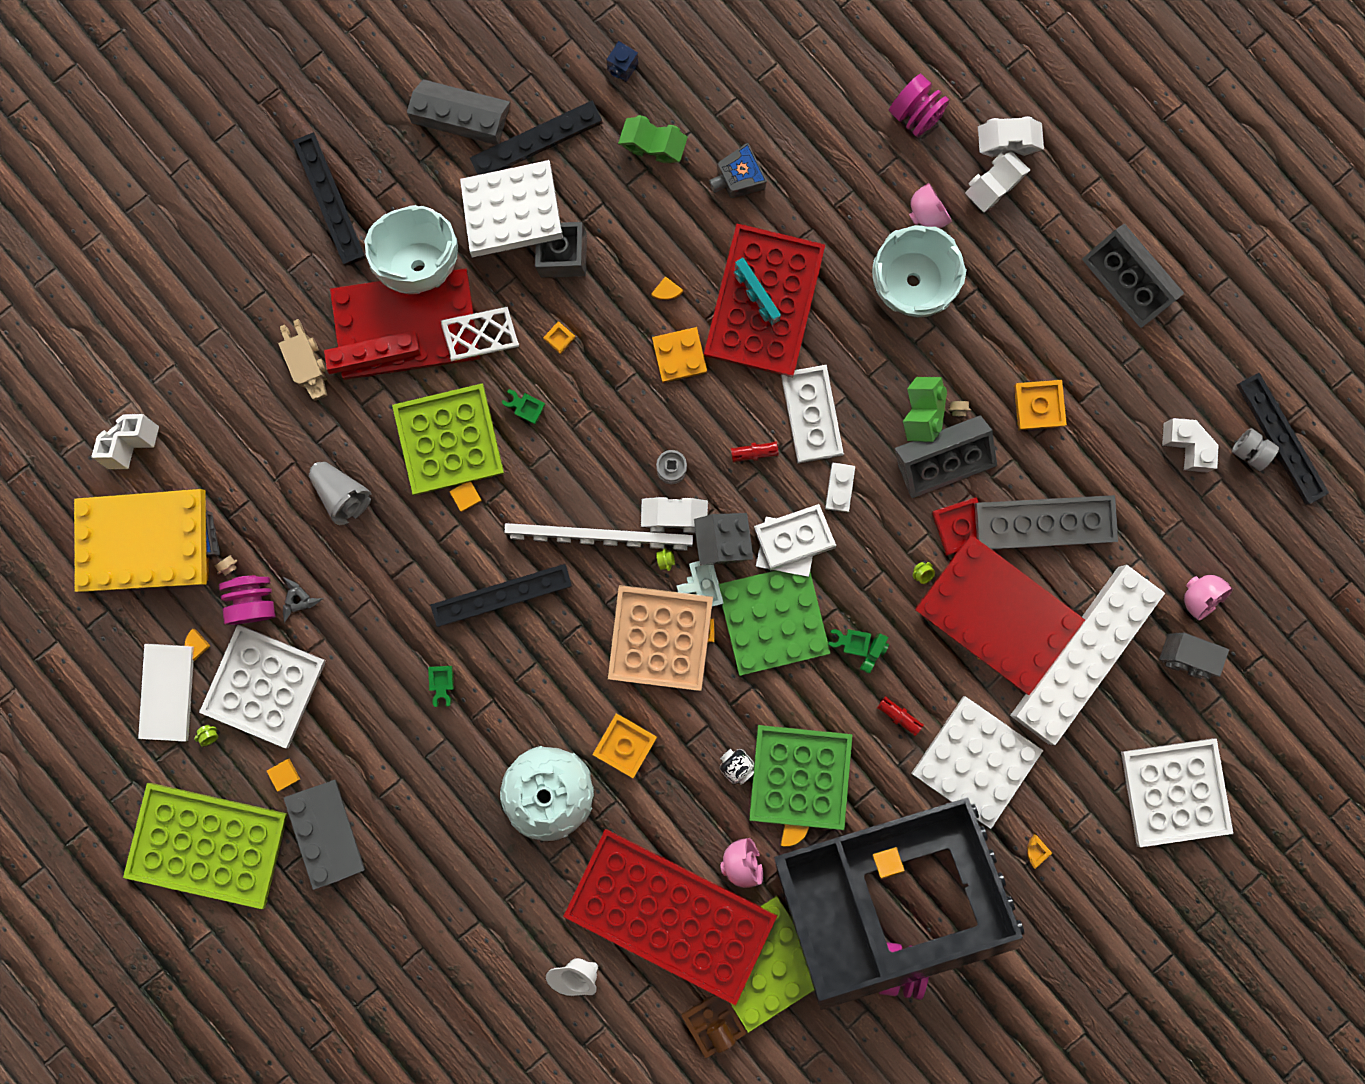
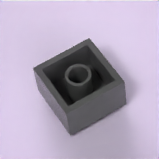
M582 222L561 223L562 239L536 244L535 268L541 278L586 276L587 232Z
M747 513L711 514L694 519L700 566L731 564L753 559Z
M1173 633L1167 635L1159 660L1165 662V667L1176 671L1180 669L1188 671L1187 675L1191 677L1210 679L1211 677L1221 676L1229 649L1187 633Z

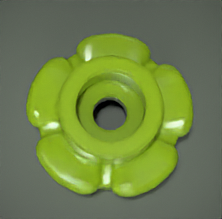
M663 548V551L657 552V562L661 570L667 569L670 571L672 565H675L673 552H669L666 548Z
M929 562L917 564L913 570V578L921 584L930 582L935 575V571L932 568L933 565Z
M210 725L202 726L197 730V736L194 739L201 746L210 745L218 739L217 729L214 726L210 727Z

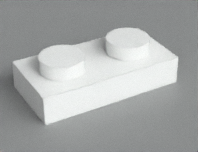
M839 463L831 464L825 509L849 512L855 466Z

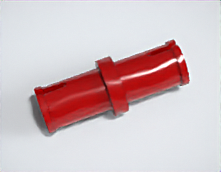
M777 441L757 445L755 442L751 443V446L731 448L733 463L751 459L758 461V458L779 456Z
M886 696L877 706L878 710H881L894 720L893 723L896 725L900 724L914 736L924 726L923 723L908 714L907 709L904 707L901 709Z

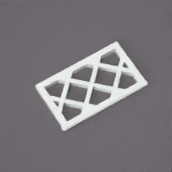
M508 307L441 320L451 361L519 347ZM504 313L506 321L501 326L491 318L493 315ZM479 318L485 320L480 331L470 326L468 322ZM458 323L462 325V328L457 336L449 332L447 325ZM488 323L500 330L495 340L483 333ZM465 328L477 335L472 345L460 339ZM504 332L511 337L512 343L502 345L498 343V340ZM480 337L492 344L490 348L482 350L475 348V345ZM458 342L469 349L468 352L456 355L454 350L455 344Z

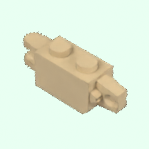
M297 319L293 322L298 335L291 337L288 327L286 325L280 326L285 341L278 344L293 381L299 386L306 388L312 399L316 401L327 396L324 380H327L324 373L327 372V368L322 358L318 359L316 351L319 349L314 338L306 335L300 320Z

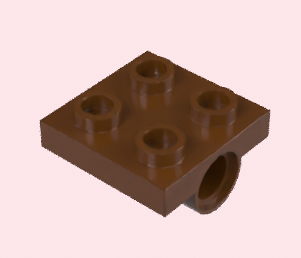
M714 994L681 1014L705 1058L710 1057L716 1052L721 1053L729 1049L736 1043V1040L747 1034V1030L730 1002Z

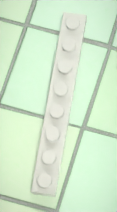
M505 523L504 532L510 535V539L524 540V536H532L534 541H547L548 538H557V542L571 543V539H579L581 544H594L595 540L604 541L603 545L617 546L618 542H627L628 547H641L642 543L650 544V548L663 549L664 545H673L675 550H687V546L692 547L693 535Z

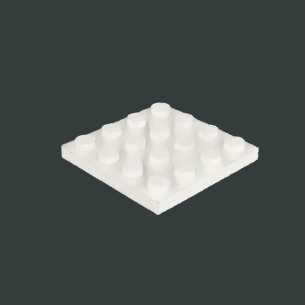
M549 160L460 179L469 249L472 257L563 238Z
M237 625L199 713L287 749L291 744L326 660L244 626Z
M963 696L911 774L951 802L968 797L970 803L975 804L979 818L976 819L991 829L1043 750L966 696Z
M1217 739L1121 752L1138 847L1233 834Z

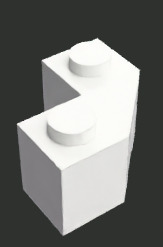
M1032 117L993 118L987 120V123L978 126L980 153L992 158L1010 151L1025 156L1044 150L1042 123L1032 119Z
M1012 151L1005 155L1003 153L999 154L992 161L994 166L989 172L982 176L978 174L969 182L971 187L965 194L983 212L992 208L1004 194L1012 190L1030 171Z
M129 414L119 417L116 420L117 424L108 432L104 430L97 436L91 458L107 469H128L134 448H154L159 426L144 414Z
M1173 418L1164 423L1162 446L1185 448L1184 470L1209 472L1217 469L1218 444L1197 420Z
M667 497L642 499L641 527L650 528V532L657 533L664 532V528L684 529L683 533H696L694 519L707 516L708 501L694 498H682V500L668 499Z

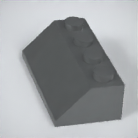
M423 79L412 92L407 115L413 124L498 145L511 103L510 101Z
M1125 223L1114 230L1082 258L1085 264L1140 328L1184 294Z
M981 415L943 429L933 442L912 441L895 448L898 467L911 498L997 466L993 431Z
M336 780L284 797L313 890L365 870Z

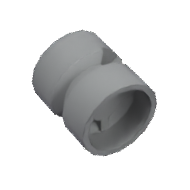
M1250 428L1235 443L1232 453L1242 460L1248 459L1249 465L1261 471L1274 459L1279 447L1269 440L1263 441L1262 435Z
M668 450L663 452L657 459V474L664 483L677 484L683 480L687 471V463L683 454L675 450Z

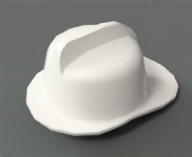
M575 958L565 967L549 970L546 974V980L552 989L564 995H593L596 993L595 981L597 979L598 965Z

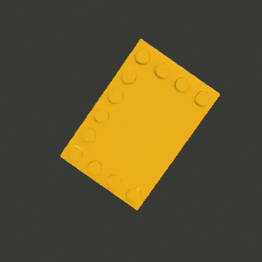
M194 489L74 499L75 592L207 584L206 490Z

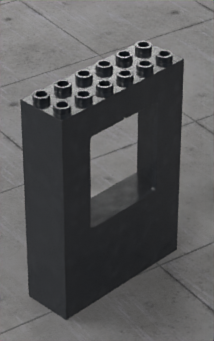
M968 797L774 857L778 877L820 1010L1019 948L1023 939L1022 935L1025 934L1023 925L1020 920L1015 919L1013 913L1015 910L1014 902L1011 896H1006L1003 888L1006 887L1003 874L1001 872L998 873L994 865L997 863L994 851L992 849L989 850L985 842L988 840L986 831L983 826H979L976 819L979 818L975 804L970 803ZM896 847L901 862L904 863L943 850H949L962 884H968V887H965L964 890L975 916L977 926L895 952L889 951L864 879L866 874L878 871L873 854Z

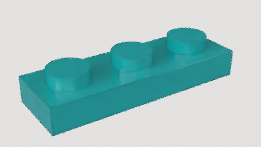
M741 258L736 261L734 275L739 283L743 282L747 287L746 293L752 302L756 301L761 308L759 309L761 317L764 321L769 320L771 325L779 322L781 318L780 312L745 259Z

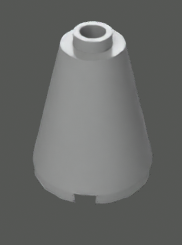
M317 462L310 468L309 478L335 524H347L349 522L346 519L351 516L356 519L366 510L371 502L369 495H372L366 487L327 462Z

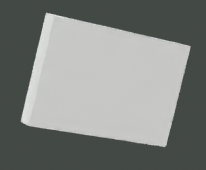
M819 504L754 526L755 534L770 570L836 548L835 541Z

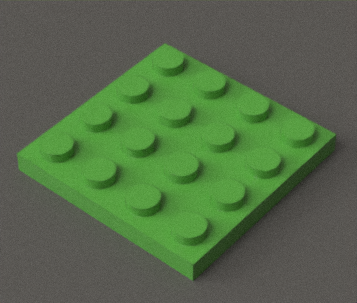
M775 570L719 584L723 600V612L739 676L831 654L811 573H809L808 577Z
M758 725L749 821L844 830L852 734Z

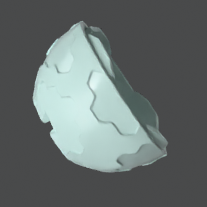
M408 206L383 215L371 226L364 241L366 257L373 274L384 285L401 293L419 294L420 292L439 287L448 275L451 274L457 260L458 241L451 223L440 213L424 206ZM420 265L424 266L423 270L414 271L415 267Z
M914 225L901 230H895L889 234L879 249L876 258H874L872 274L876 291L889 308L908 316L928 317L946 309L959 294L965 281L967 269H965L962 254L951 236L937 227ZM911 275L916 276L919 284L917 286L909 285L907 277Z
M542 746L530 749L516 759L503 777L500 790L503 811L507 814L512 826L529 838L554 841L567 837L568 834L575 831L587 820L592 810L594 789L590 770L574 753L559 748ZM546 789L550 792L551 800L548 803H542L538 800L537 795L540 790Z

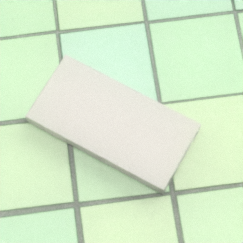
M827 365L795 370L793 378L781 375L797 463L843 456L844 453Z
M144 644L138 739L188 741L194 646Z

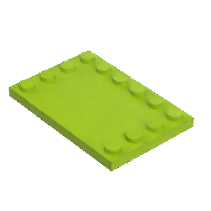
M147 783L123 878L264 909L288 814L154 783Z

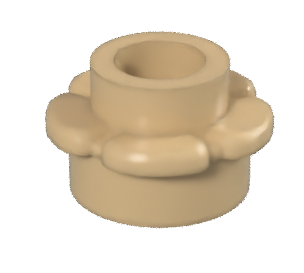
M954 401L950 402V409L948 411L952 412V416H966V412L971 411V409L969 408V402Z
M231 555L220 561L215 565L219 571L217 574L223 573L226 576L237 567L234 564L237 560L234 561Z

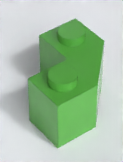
M641 115L626 118L618 144L633 154L642 157L643 153L656 156V161L662 163L680 162L688 138L680 132V128L674 125L657 128L649 122L648 118Z
M916 377L907 388L912 407L903 420L907 441L933 442L942 431L947 389L943 385L942 377Z

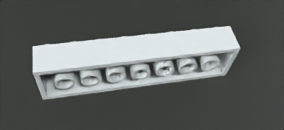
M1128 565L1118 567L1083 614L1082 618L1085 621L1031 694H1025L1010 716L1047 744L1056 745L1165 593Z

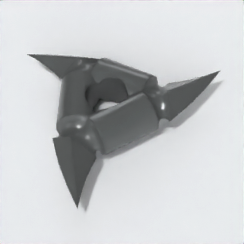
M284 578L290 589L284 602L285 605H283L284 624L291 611L296 612L306 608L309 609L324 598H310L299 587V584ZM296 595H299L301 598V601L298 604L294 603V597Z

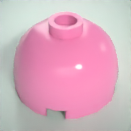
M927 183L915 192L910 204L913 212L909 214L915 225L921 224L922 226L940 229L952 222L930 183Z
M1205 575L1200 579L1196 576L1186 585L1188 590L1184 595V602L1190 614L1197 620H1202L1216 609L1215 606L1220 602L1223 603L1228 598L1233 588L1225 580L1215 575Z
M746 838L733 842L725 850L723 862H721L722 874L727 876L730 882L738 887L749 888L763 882L762 864H757L756 856H759V853L752 839Z

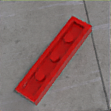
M414 330L324 350L328 373L334 374L420 355L418 337Z

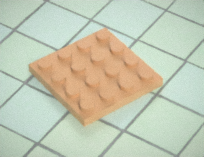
M619 585L608 679L701 691L713 597Z

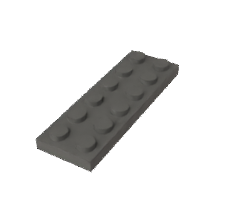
M1115 495L975 503L977 539L990 549L1118 542Z

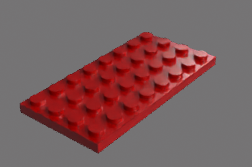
M605 829L563 917L736 1006L778 915Z

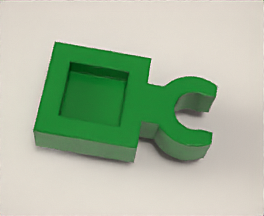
M508 389L507 393L512 395L514 399L509 403L502 400V404L506 408H517L514 412L516 416L536 425L546 404L524 393L521 399L514 390Z
M837 629L830 630V633L838 636L836 643L828 642L830 647L844 645V653L867 657L871 638L870 633L847 629L846 635H843Z
M881 633L875 636L860 670L866 673L871 672L879 655L883 657L889 647V644L886 642L889 637Z
M453 666L428 667L429 691L436 690L433 706H439L438 700L441 697L446 699V706H451L452 699L447 690L454 689Z

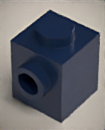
M618 41L606 59L607 70L614 77L627 82L639 64L638 52Z

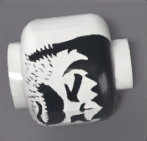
M730 749L720 758L723 761L720 765V771L732 784L739 782L742 785L754 774V762L742 749H737L734 752Z

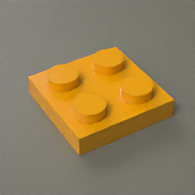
M697 327L652 337L662 383L707 373Z
M1062 380L1016 383L1014 385L1018 430L1057 428L1067 425Z
M616 713L592 755L634 778L657 736Z

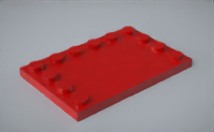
M736 223L704 356L793 378L825 244ZM739 259H745L780 312V321L774 325H771L769 320L764 321L759 313L761 308L756 301L752 302L746 293L748 289L743 282L739 283L736 279L734 268L735 262Z
M467 268L452 270L451 274L448 275L439 287L420 292L419 294L398 292L387 287L381 281L330 288L338 347L415 330L420 348V355L343 371L341 374L344 380L480 360V355L451 361L441 325V320L474 314ZM475 319L470 320L468 324L476 329ZM458 323L447 325L449 332L457 336L462 328V325ZM465 328L460 339L472 345L477 335ZM458 342L454 346L456 355L467 353L469 350ZM477 342L475 348L479 350V345Z
M973 535L967 538L914 609L1027 695L1031 694L1085 621L1084 618Z

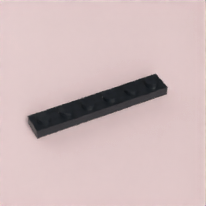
M593 100L470 157V161L477 175L501 171L602 124V118Z
M313 132L293 140L343 265L346 267L365 259V253L317 136Z
M1257 373L1236 384L1266 438L1279 447L1276 455L1305 505L1311 504L1329 494L1261 374Z
M562 564L430 604L436 626L441 627L573 586L567 566Z

